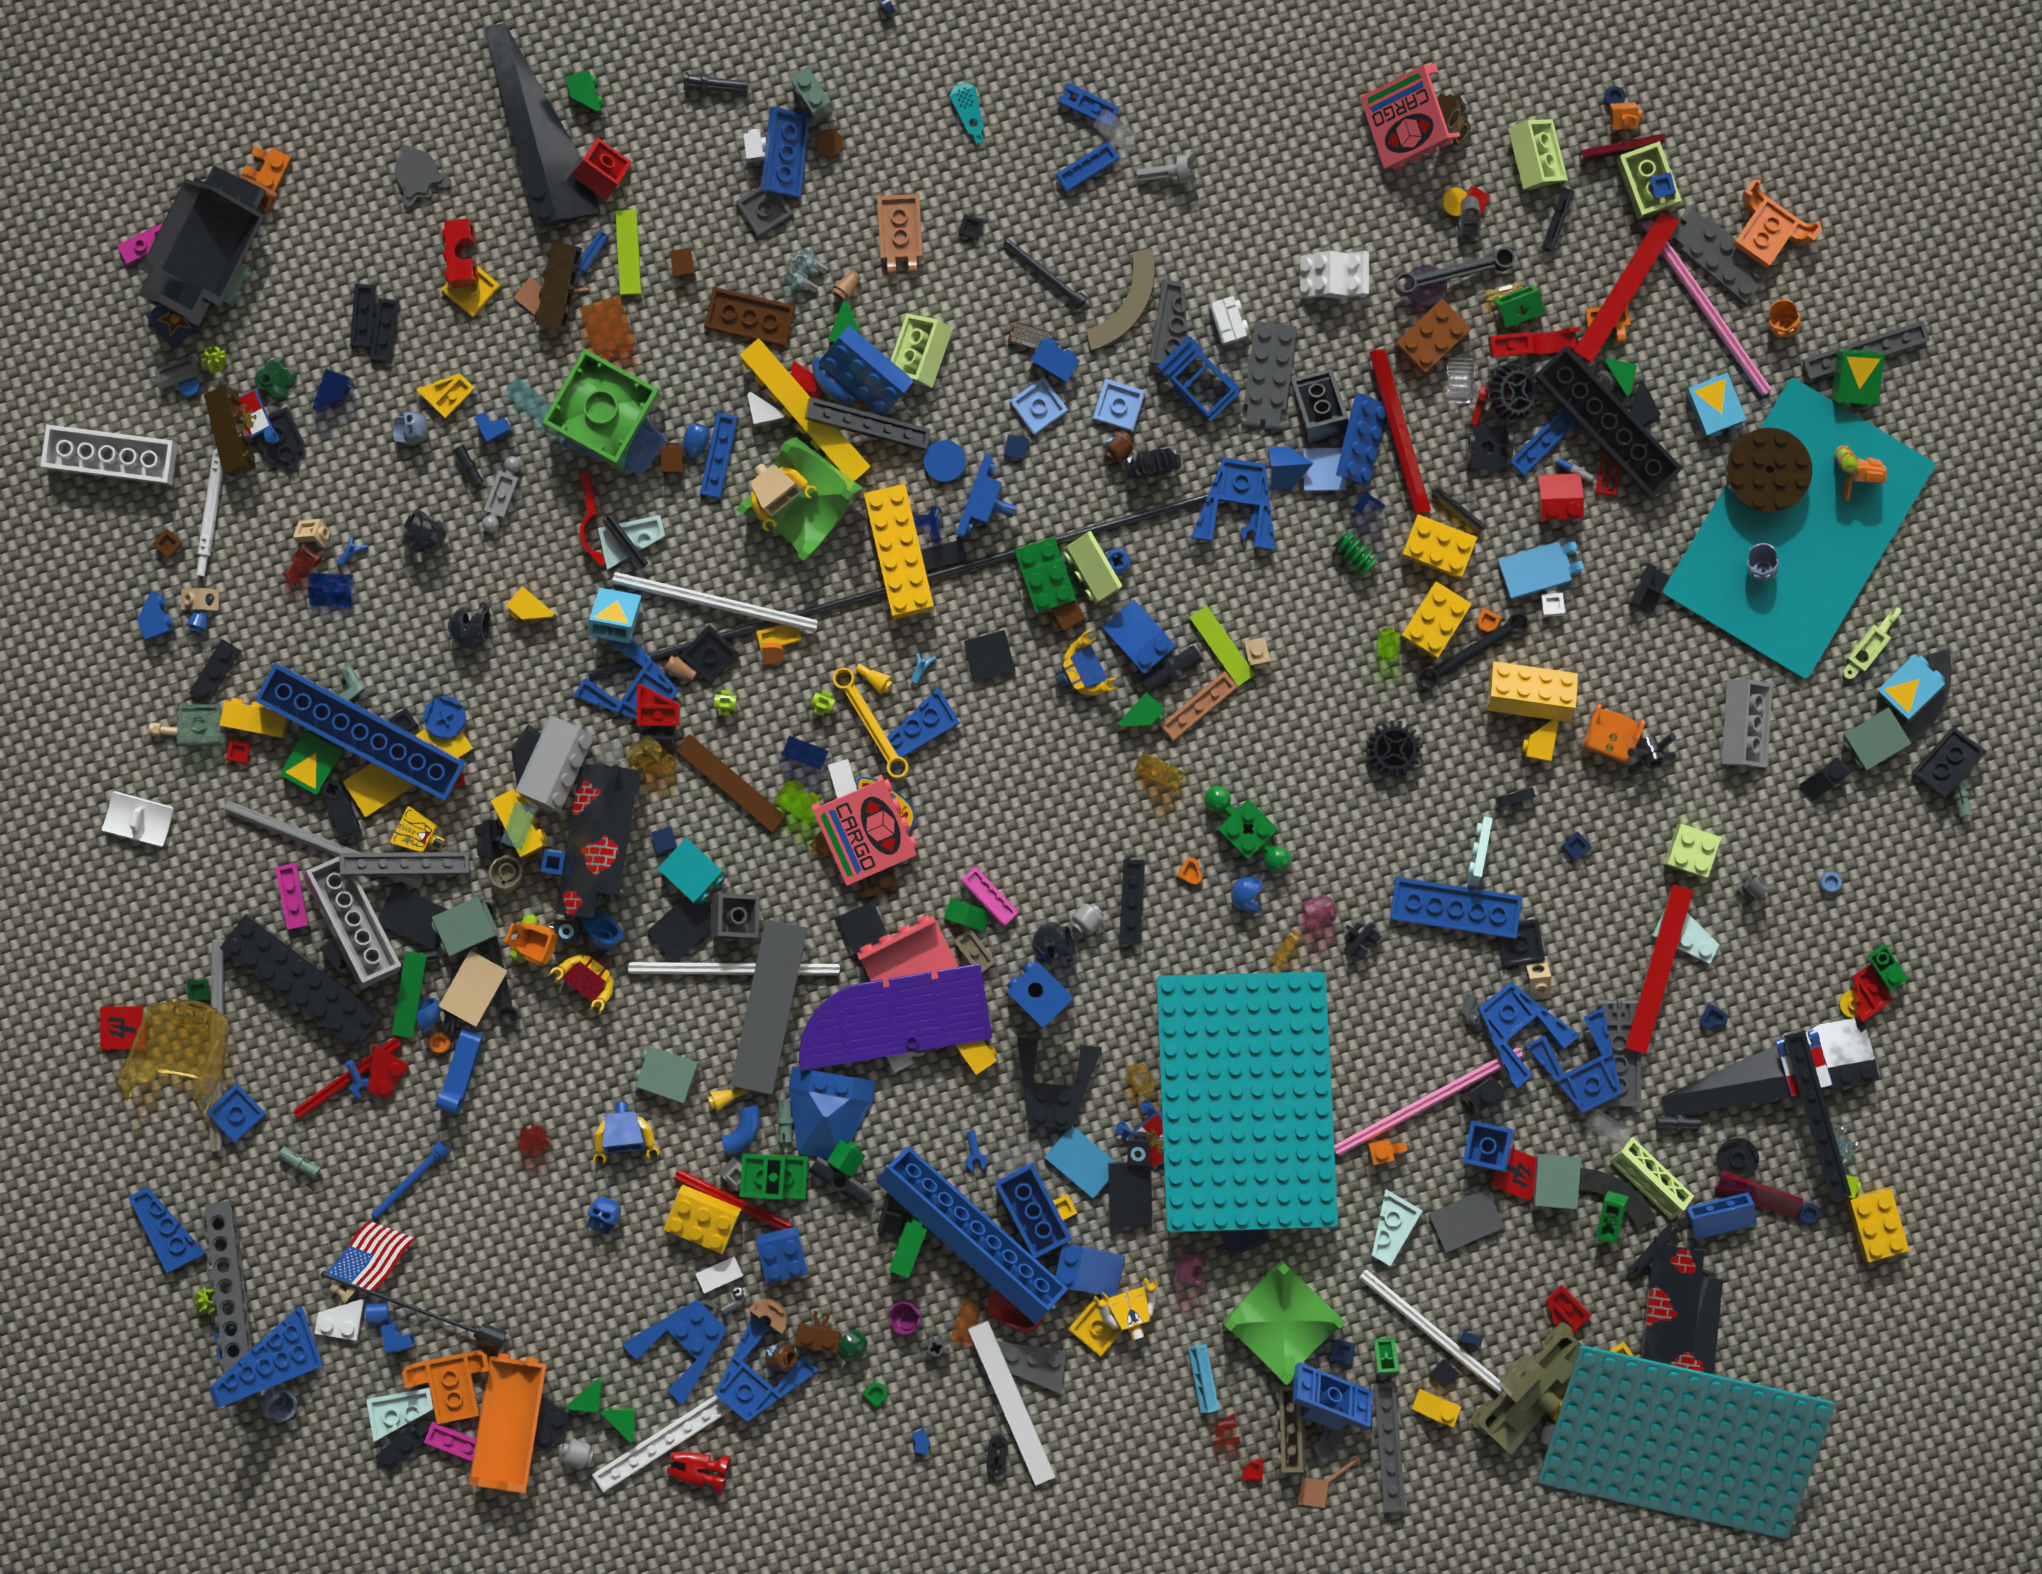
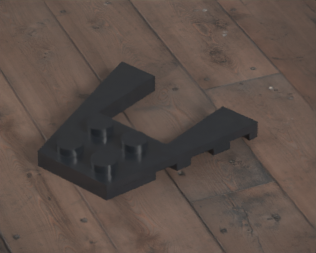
M1017 1037L1028 1125L1071 1130L1102 1047L1080 1045L1076 1087L1034 1082L1038 1040Z

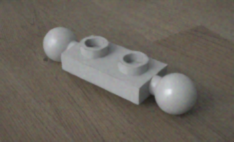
M508 457L504 462L505 473L498 471L484 508V511L490 513L482 521V527L486 532H495L499 527L497 517L505 518L519 481L518 477L513 476L521 468V462L517 457Z

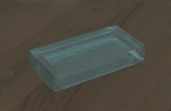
M515 802L501 842L522 849L537 809Z

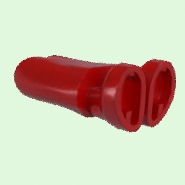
M671 1452L669 1459L685 1463L684 1470L667 1467L666 1474L696 1487L704 1488L705 1484L710 1485L715 1494L722 1496L726 1477L709 1475L708 1470L726 1475L729 1470L731 1456L723 1455L719 1460L711 1461V1455Z

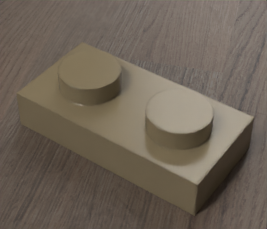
M971 928L954 940L971 964L980 963L982 972L996 962Z

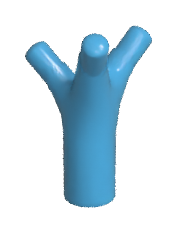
M917 653V664L910 681L918 684L924 670L933 661L937 660L936 656L928 660H921L920 654Z

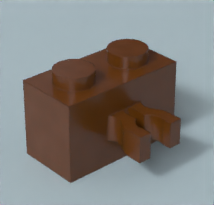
M814 1310L813 1314L814 1325L799 1322L794 1346L837 1353L841 1329L826 1327L830 1313L826 1312V1318L822 1321V1326H819L818 1311Z

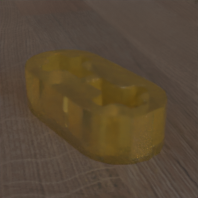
M1292 929L1274 953L1270 962L1279 967L1295 946L1301 934Z

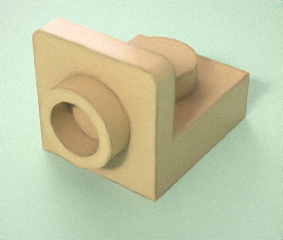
M321 519L303 520L298 522L293 539L297 543L315 541L320 548H324L328 541L330 530Z
M1265 637L1244 641L1249 666H1254L1255 669L1267 667V663L1271 662V658L1269 657Z

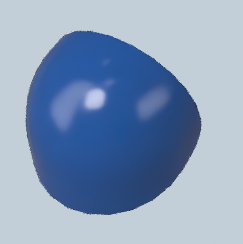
M427 998L419 1001L416 1018L422 1033L425 1034L436 1025L440 1017V1007L436 998Z

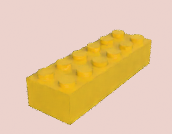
M901 484L864 493L893 619L934 611L935 608L906 485Z

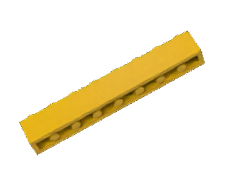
M759 338L740 354L743 358L740 360L741 364L747 370L752 369L757 374L754 377L755 380L762 387L766 385L771 390L768 395L775 403L780 401L785 406L782 411L789 419L794 417L798 421L796 427L803 435L808 433L812 437L810 443L817 451L822 449L825 452V460L833 466L836 465L841 472L853 481H856L871 468L837 428L805 420L807 403L810 396Z

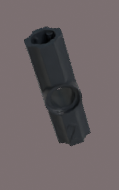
M1192 645L1175 657L1173 655L1157 665V668L1139 679L1145 690L1150 694L1167 682L1171 683L1185 674V671L1193 668L1203 659L1195 646Z
M820 1156L817 1157L808 1171L832 1186L834 1190L841 1192L861 1206H863L872 1191L851 1176L835 1168ZM838 1175L846 1178V1184L842 1187L837 1186L834 1182L835 1177Z

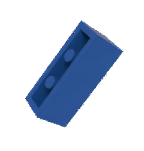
M1748 1192L1686 1207L1689 1228L1695 1240L1757 1225L1755 1206Z

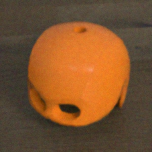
M1781 299L1775 301L1770 306L1769 326L1776 337H1790L1797 334L1800 330L1801 317L1795 304L1790 300Z

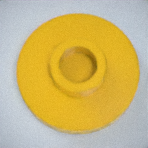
M1461 188L1448 189L1442 197L1444 211L1451 216H1459L1460 203L1467 193Z
M1848 990L1841 996L1839 1006L1844 1015L1850 1018H1857L1853 990Z

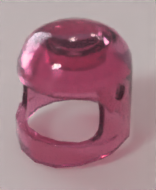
M1319 895L1301 903L1304 921L1311 933L1318 931L1319 928L1327 924L1333 923L1338 916L1334 901L1327 895Z
M1196 1252L1180 1254L1176 1262L1174 1281L1190 1283L1205 1288L1206 1280L1199 1277L1200 1267L1207 1266L1205 1257Z

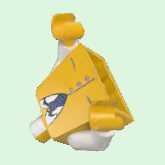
M1153 1277L1154 1280L1151 1284H1148L1147 1278H1144L1143 1282L1146 1289L1141 1287L1111 1298L1102 1292L1103 1298L1100 1301L1094 1296L1093 1300L1098 1304L1102 1320L1119 1332L1129 1329L1132 1341L1144 1337L1141 1324L1150 1321L1156 1302L1158 1281L1155 1277Z

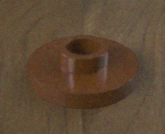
M833 129L822 130L815 139L816 150L824 157L838 155L843 148L842 136Z

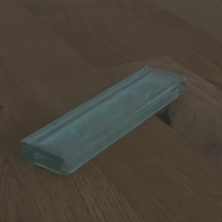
M518 376L504 392L544 427L542 421L551 405ZM558 435L554 436L561 443L565 439Z

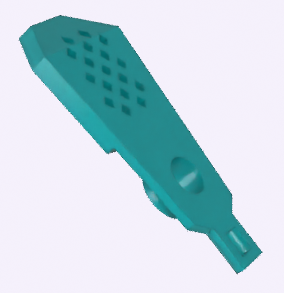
M965 82L955 85L949 96L968 134L974 136L976 144L983 143L984 139L981 132L984 129L976 88ZM976 120L977 126H970V121Z

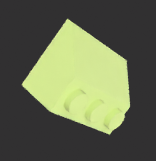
M1553 119L1527 120L1508 128L1509 139L1513 146L1515 162L1518 166L1523 189H1536L1568 180Z
M907 313L891 361L914 380L913 383L933 388L953 328L936 319Z
M1091 531L1065 547L1064 551L1066 553H1064V557L1069 565L1072 564L1076 570L1074 574L1079 583L1083 582L1086 586L1085 594L1090 601L1093 600L1097 604L1120 590L1122 584Z

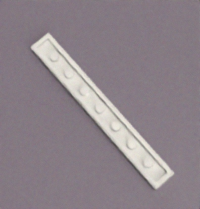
M989 1321L969 1328V1333L1035 1486L1055 1478L1053 1469Z
M713 1396L596 1471L592 1476L604 1493L732 1409L717 1396Z

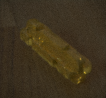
M1523 281L1514 282V285L1507 284L1496 287L1495 290L1484 291V298L1488 303L1493 302L1498 297L1524 288L1525 284Z

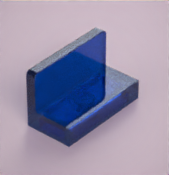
M1365 491L1350 514L1357 518L1366 505L1381 513L1386 505Z
M311 573L308 583L310 606L351 608L354 576Z
M789 736L781 755L822 771L829 751Z

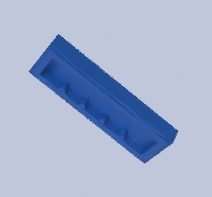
M1107 141L1055 174L1065 192L1068 193L1119 161L1120 157L1111 143Z

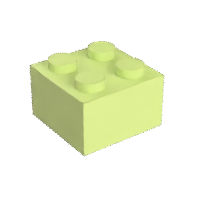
M1677 824L1663 865L1701 878H1708L1722 837L1684 824Z

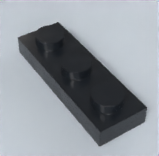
M221 639L189 694L209 704L241 652V649Z

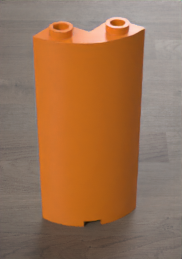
M498 1353V1357L490 1356L489 1358L490 1371H487L469 1485L526 1493L547 1364L539 1363L538 1358L527 1357L526 1361L510 1359L511 1355Z

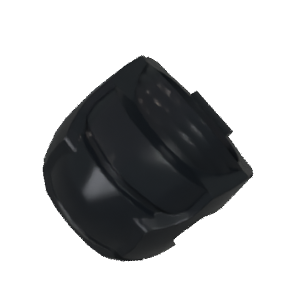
M415 509L412 515L408 516L404 524L405 529L401 541L405 546L423 554H433L442 547L447 531L441 521H434L425 512Z
M481 602L478 612L471 617V620L464 607L459 608L450 616L448 630L451 638L458 646L471 649L477 647L480 642L488 641L491 622L490 603Z
M1049 922L1036 930L1032 950L1037 958L1051 965L1056 949L1058 953L1065 957L1068 965H1076L1078 963L1076 958L1077 952L1068 926L1062 927L1056 922Z

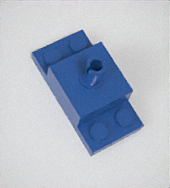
M984 455L956 531V538L965 540L966 536L970 537L974 527L973 522L988 526L994 512L1013 518L1017 505L999 500L1002 482L991 479L996 467V463L993 462V456Z
M1301 1362L1295 1365L1293 1402L1303 1406V1418L1340 1431L1347 1424L1365 1431L1371 1427L1373 1391Z

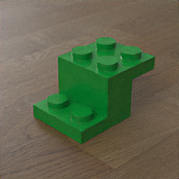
M1054 536L1014 549L1036 613L1076 600Z
M743 1153L740 1197L781 1200L783 1198L806 1199L809 1156Z

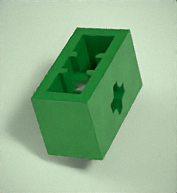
M1533 284L1494 299L1500 322L1506 328L1517 327L1521 322L1535 320L1545 313L1540 292Z
M1610 1191L1607 1192L1595 1239L1613 1244L1617 1243L1621 1234L1629 1196Z

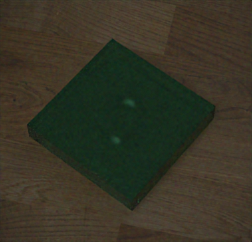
M221 704L177 705V746H221Z

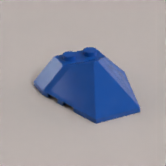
M792 1066L789 1094L798 1154L814 1157L820 1156L821 1158L829 1159L840 1140L849 1143L873 1101L876 1081L814 1071L812 1069L800 1071V1067Z

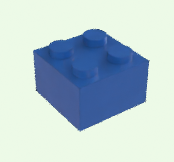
M1471 1120L1463 1163L1507 1173L1516 1131Z
M798 1226L757 1236L756 1244L766 1284L808 1274V1264Z

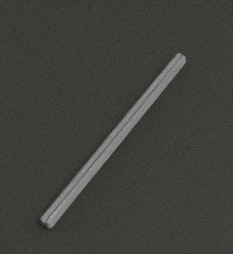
M228 801L225 805L224 812L336 857H339L340 853H361L234 802ZM385 875L415 888H420L423 883V877L419 875Z
M212 940L210 1107L222 1097L224 951L220 949V946L224 940ZM210 1119L209 1150L219 1152L222 1150V1130Z

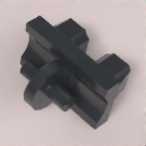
M486 820L482 824L475 826V835L477 837L484 836L485 845L477 846V856L486 857V859L501 858V849H505L504 841L510 840L509 835H503V828H499L498 820Z
M1358 922L1353 928L1348 924L1345 926V929L1349 932L1344 939L1349 942L1353 936L1355 937L1344 950L1349 955L1353 954L1360 960L1365 957L1369 951L1361 945L1362 941L1367 938L1375 945L1382 937L1375 929L1376 925L1372 922H1369L1360 933L1358 931L1362 925Z

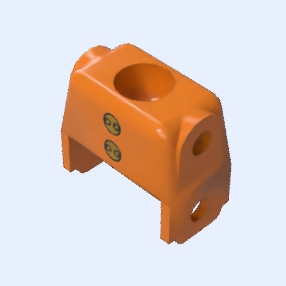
M1596 704L1581 748L1628 765L1631 757L1628 756L1627 751L1629 748L1636 747L1645 721L1641 719L1637 723L1620 713L1601 709L1602 705Z

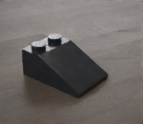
M1328 369L1291 379L1308 443L1346 434L1349 419L1333 370Z

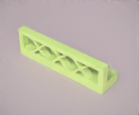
M1633 1137L1610 1160L1620 1172L1671 1220L1682 1213L1694 1197ZM1632 1147L1637 1151L1638 1156H1634L1628 1149ZM1645 1162H1648L1652 1166L1653 1171H1650L1646 1167ZM1661 1177H1664L1668 1181L1669 1186H1666L1662 1182ZM1676 1192H1680L1685 1197L1683 1202L1677 1197Z

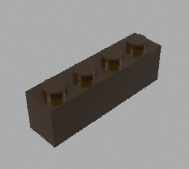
M552 241L547 251L548 264L543 271L544 284L539 292L540 304L535 312L536 325L560 331L567 330L583 248Z
M224 386L204 394L223 473L235 477L256 469L254 464L255 456L250 448V436L245 428V416L240 408L238 392L235 389Z

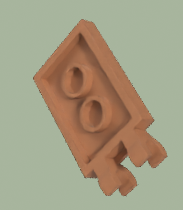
M919 194L877 196L881 260H887L888 275H897L896 262H908L909 274H918L917 258H923Z

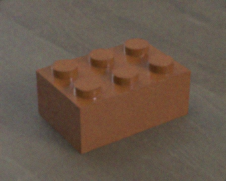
M1441 299L1394 346L1424 376L1470 332L1471 328Z

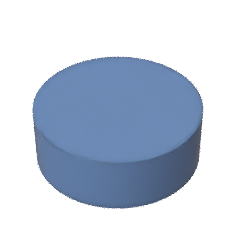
M1826 872L1820 877L1819 884L1823 891L1834 893L1841 888L1842 879L1836 872Z

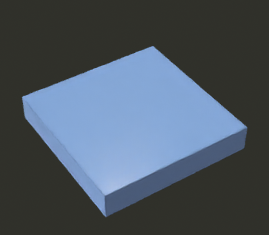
M1044 376L1009 401L1034 436L1068 412V409Z
M1105 379L1092 420L1133 432L1145 391Z
M1303 448V456L1314 463L1303 475L1304 491H1346V479L1336 476L1342 448Z

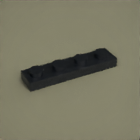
M1123 859L1119 944H1141L1145 860Z

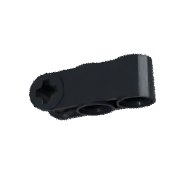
M328 780L323 785L322 790L340 840L343 842L361 835L360 824L355 816L353 805L343 783L338 780ZM332 785L338 786V789L335 791L336 794L329 792Z

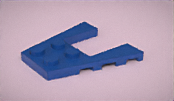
M647 418L644 420L630 446L624 467L626 470L641 475L645 473L666 441V438ZM566 438L560 445L606 462L596 454Z
M1223 458L1191 539L1213 541L1218 501L1259 506L1253 548L1275 551L1276 546L1274 543V530L1268 495L1266 465Z
M632 637L630 643L614 640L608 642L643 667L621 701L587 678H584L573 695L576 698L637 719V684H642L671 700L675 698L679 690Z
M1511 982L1477 1009L1514 1089L1529 1079L1532 1073L1506 1041L1536 1017L1561 1049H1565L1580 1036Z
M1603 1008L1583 1017L1602 1056L1564 1073L1546 1036L1526 1045L1582 1112H1586L1622 1094Z
M696 1299L624 1342L622 1346L637 1360L668 1330L697 1359L667 1390L683 1405L728 1328L699 1299Z
M756 1315L751 1317L714 1393L715 1396L746 1422L819 1370L802 1356L793 1369L774 1388L743 1362L744 1358L770 1329Z

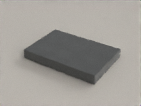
M1488 1188L1428 1213L1445 1253L1505 1228Z

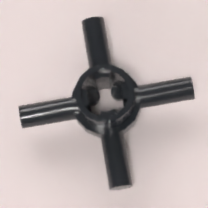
M1670 733L1659 743L1655 736L1641 739L1636 744L1637 749L1629 748L1627 751L1628 756L1640 758L1628 768V772L1634 775L1644 766L1648 769H1653L1662 765L1665 760H1674L1676 753L1664 751V749L1676 740V736Z

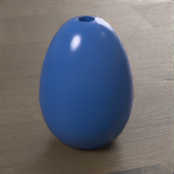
M692 423L688 426L683 438V450L686 456L696 458L704 451L710 436L709 429L706 426L698 423Z

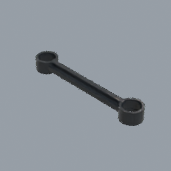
M1502 247L1493 256L1418 275L1403 272L1397 276L1393 288L1398 295L1405 297L1409 296L1415 288L1493 268L1502 272L1507 271L1515 262V254L1511 249ZM1497 255H1507L1510 259V264H1500L1497 260ZM1402 278L1409 280L1412 288L1410 290H1403L1400 288L1398 280Z
M1523 613L1512 614L1507 619L1506 624L1434 668L1422 669L1417 675V684L1422 689H1432L1438 684L1440 678L1512 634H1522L1529 626L1527 616ZM1513 616H1520L1524 619L1525 626L1521 631H1516L1510 626V620ZM1423 671H1430L1434 674L1435 682L1433 685L1425 686L1420 682V675Z
M486 902L493 909L492 918L494 920L497 915V909L491 902ZM494 936L486 940L489 959L491 962L504 968L498 937ZM505 975L497 990L500 1004L497 1019L501 1025L509 1027L518 1023L520 1012L512 1004L508 981ZM506 1008H512L516 1012V1018L510 1024L505 1023L501 1018V1013Z

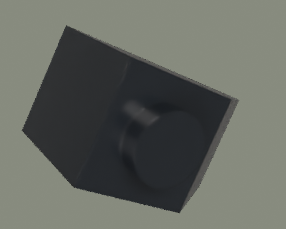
M1835 757L1799 785L1813 801L1841 782L1850 773L1841 761Z

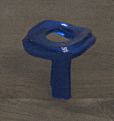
M934 505L931 507L929 515H913L915 527L930 525V537L933 543L938 544L942 541L940 533L941 508Z

